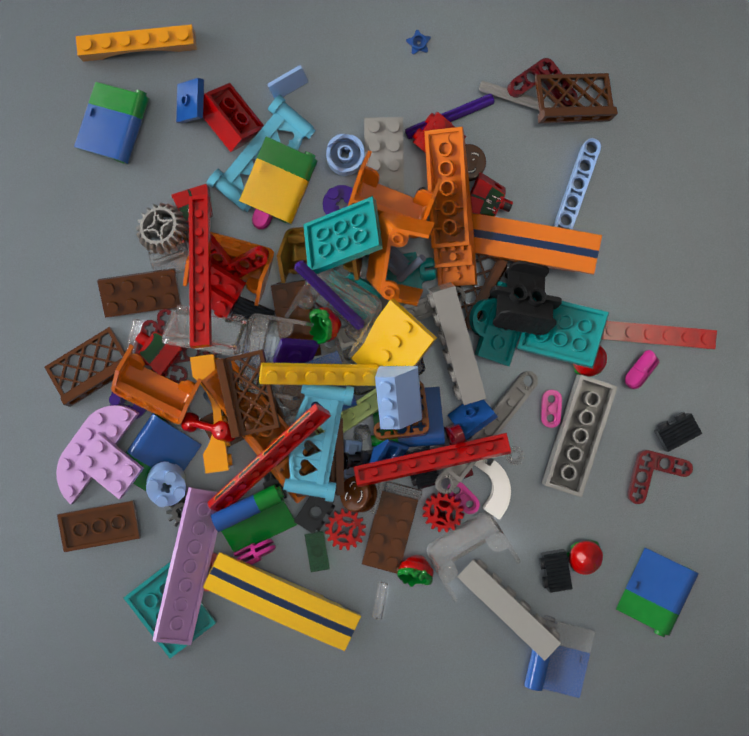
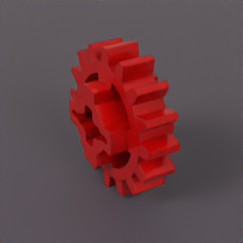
M438 492L436 496L435 493H432L431 499L427 498L426 504L423 506V510H425L423 517H428L425 523H432L431 529L438 527V532L445 529V532L448 533L450 527L452 530H455L456 524L460 525L461 519L465 515L462 513L464 506H459L462 500H455L456 494L449 496V493L444 495ZM432 505H434V513L431 511ZM454 510L456 511L455 518H453L454 515L452 514Z
M341 508V513L338 514L335 510V517H328L331 522L325 523V526L329 528L325 530V534H330L327 541L333 540V547L338 544L339 550H342L343 546L350 550V545L356 548L357 541L363 542L360 536L366 535V532L362 531V529L366 528V524H361L364 519L363 517L357 518L358 512L352 514L351 511L345 512ZM343 517H350L353 520L347 521ZM336 521L338 524V529H336L333 532L332 527L334 522ZM342 525H344L345 527H350L349 533H346L345 531L340 532L342 530ZM358 526V533L354 537L353 529ZM341 537L347 539V541L344 542L338 539Z

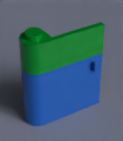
M440 387L425 388L429 418L428 433L423 436L393 439L392 441L406 444L408 447L445 444ZM379 411L373 414L374 426L380 422ZM418 422V426L412 427L411 424L410 433H413V428H419V431H423V428L426 427V425H422V422ZM407 427L396 429V431L403 434L407 431ZM380 429L377 431L381 436L385 435L386 431H391V435H394L393 429ZM371 435L372 447L384 442Z
M644 548L616 610L655 629L654 633L659 636H670L699 573Z

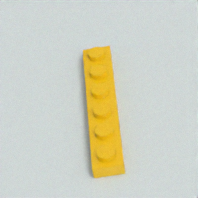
M261 363L259 382L260 384L376 386L375 376L378 366L360 364Z

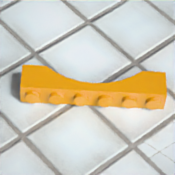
M192 24L76 36L77 55L83 62L103 60L119 54L140 51L182 52L197 50L195 30Z
M215 354L190 357L193 378L203 380L217 369L215 360L219 358H216ZM201 383L200 385L207 393L211 402L214 424L218 421L228 422L227 416H223V411ZM213 435L211 436L208 447L203 453L205 474L230 470V465H233L232 454H228L227 447L230 446V442L215 439Z

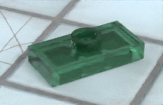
M324 531L304 534L311 572L330 569Z

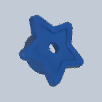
M416 30L414 36L406 39V42L412 46V54L418 51L427 53V43L431 37L424 36L419 30Z

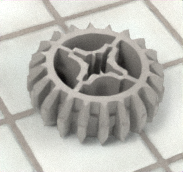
M160 203L159 206L153 204V209L147 208L146 214L141 213L143 218L137 220L140 224L136 227L139 243L147 251H151L154 254L158 252L163 255L165 251L170 253L171 248L177 250L176 245L178 243L182 244L181 238H187L186 234L183 233L188 231L185 226L187 224L186 219L181 216L183 213L169 203L166 205ZM163 217H172L173 219L164 220ZM153 237L158 238V237H159L160 240H159V241H153L151 238H153Z

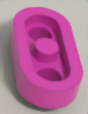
M547 390L542 395L541 422L549 428L558 426L561 421L562 396L556 390ZM551 395L554 396L552 403L548 401V397ZM550 414L553 415L551 422L547 420V416Z
M460 482L456 486L460 488L459 493H453L452 491L449 493V496L456 494L455 500H462L459 506H464L463 512L474 514L480 507L479 500ZM469 500L473 502L471 507L466 506V502Z

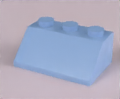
M379 366L375 376L380 429H402L422 420L418 366Z

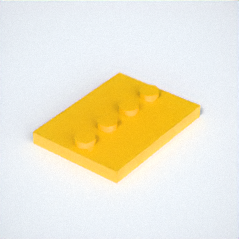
M393 298L385 306L349 357L357 364L377 365L378 368L379 366H416L437 337Z

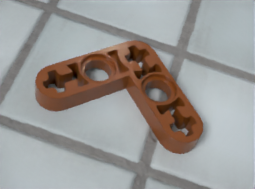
M421 381L420 394L423 397L421 404L424 409L422 411L423 418L418 422H422V425H426V427L423 428V431H419V428H413V433H410L409 425L406 426L407 431L403 434L393 429L394 435H391V431H386L385 435L381 436L377 432L380 430V422H378L373 430L374 436L378 440L418 437L428 433L429 418L424 384ZM418 422L413 423L412 427L418 426Z

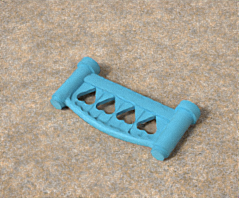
M278 95L268 107L273 116L227 171L223 173L219 168L216 169L206 182L211 188L215 187L247 213L252 207L239 202L244 189L240 174L250 175L254 165L253 160H256L265 137L267 136L280 142L277 130L292 132L294 138L289 140L287 146L298 151L302 140L305 137L310 139L316 131L314 126L285 103L286 99L281 95Z
M302 385L301 393L305 394V397L294 422L311 408L313 402H318L325 409L329 410L331 416L320 425L325 432L313 437H307L289 454L290 477L289 479L285 478L283 490L325 498V501L333 502L336 483L329 482L342 407L343 405L351 406L354 387L347 385L346 388L333 385ZM307 440L312 441L321 451L310 456H304V442ZM306 459L317 470L303 476L299 473L300 468H302L300 463Z

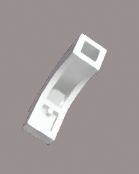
M487 459L479 460L474 465L484 471L492 483L490 496L482 508L500 520L510 502L511 486L509 478L502 466L494 459L489 464H486Z

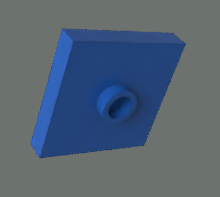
M196 78L177 84V123H186L203 118L204 79Z
M484 399L467 405L461 404L447 415L453 424L460 425L466 440L498 417Z

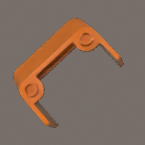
M368 150L359 169L348 206L373 196L377 203L378 214L387 212L426 221L442 179H438L433 192L422 189L416 192L415 197L408 196L378 184L380 179L379 173L367 166L372 153ZM409 235V238H418V236Z
M382 212L378 214L383 249L369 254L366 278L385 299L391 300L394 298L397 302L418 306L423 289L386 280L391 246H405L409 240V235L429 239L435 223Z
M210 232L231 259L254 247L262 246ZM265 247L269 251L267 263L239 278L247 281L246 288L256 294L255 306H258L273 262L274 251L268 247ZM214 254V255H213V258H214L215 260H217V261H222V260H223V258H222L221 255H219V254ZM189 256L185 264L183 286H187L189 282ZM240 261L242 267L247 268L250 266L247 261Z
M130 344L115 370L111 386L112 392L172 423L181 424L202 380L198 378L196 384L190 380L181 381L178 384L164 376H160L156 372L144 367L143 358L138 354H132L134 346Z

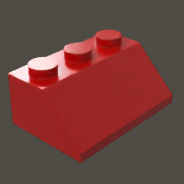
M231 83L204 94L203 118L230 152L248 143L264 126Z

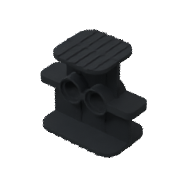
M519 261L513 263L505 272V278L508 279L507 287L497 285L490 290V297L497 299L496 318L493 320L495 327L534 335H544L556 326L557 321L553 318V309H557L562 304V299L546 295L545 277L549 274L547 266Z

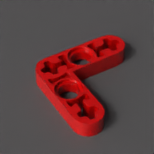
M210 234L211 265L215 263L228 272L234 270L232 274L240 278L267 263L269 251L265 247H254L231 259L216 238ZM219 254L223 260L217 261L213 258V255ZM240 261H247L250 266L247 268L242 267Z

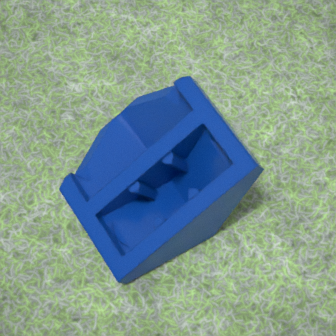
M387 439L373 448L370 463L404 456L409 447L406 444Z

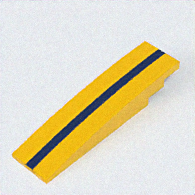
M222 552L218 553L203 585V588L343 651H345L361 618L360 614L324 598L319 593Z

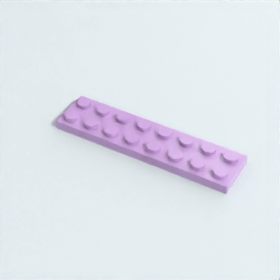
M188 487L154 631L153 641L182 645H191L204 592L203 585L207 579L218 532L211 519V514L217 511L210 509L207 502L218 493L217 491Z

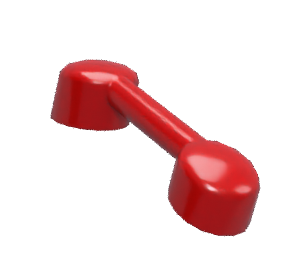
M187 412L181 423L182 429L188 432H194L199 428L212 432L214 438L220 441L231 442L235 439L231 437L229 423L226 421L210 424L199 421L197 414Z

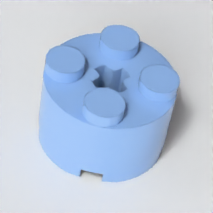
M338 134L333 137L326 149L329 167L333 172L341 176H350L357 173L365 158L364 146L360 139L349 134ZM342 152H349V158H342Z
M160 462L150 469L147 476L146 492L150 500L157 506H172L185 496L186 477L180 466L169 462Z

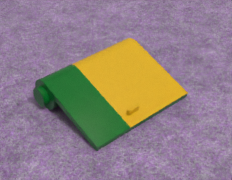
M266 136L239 202L274 216L279 221L292 225L318 162L315 159L316 156L307 151L302 153Z

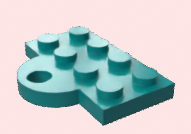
M498 281V286L507 287L506 283ZM497 299L480 300L473 306L469 316L473 332L480 336L474 355L510 367L521 332L495 327L493 320L496 318ZM482 310L483 318L479 321L477 313Z

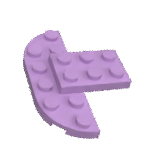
M122 405L106 406L96 410L85 420L61 454L57 464V483L62 495L70 504L75 503L92 478L118 499L123 498L144 468L116 445L140 414L139 412Z

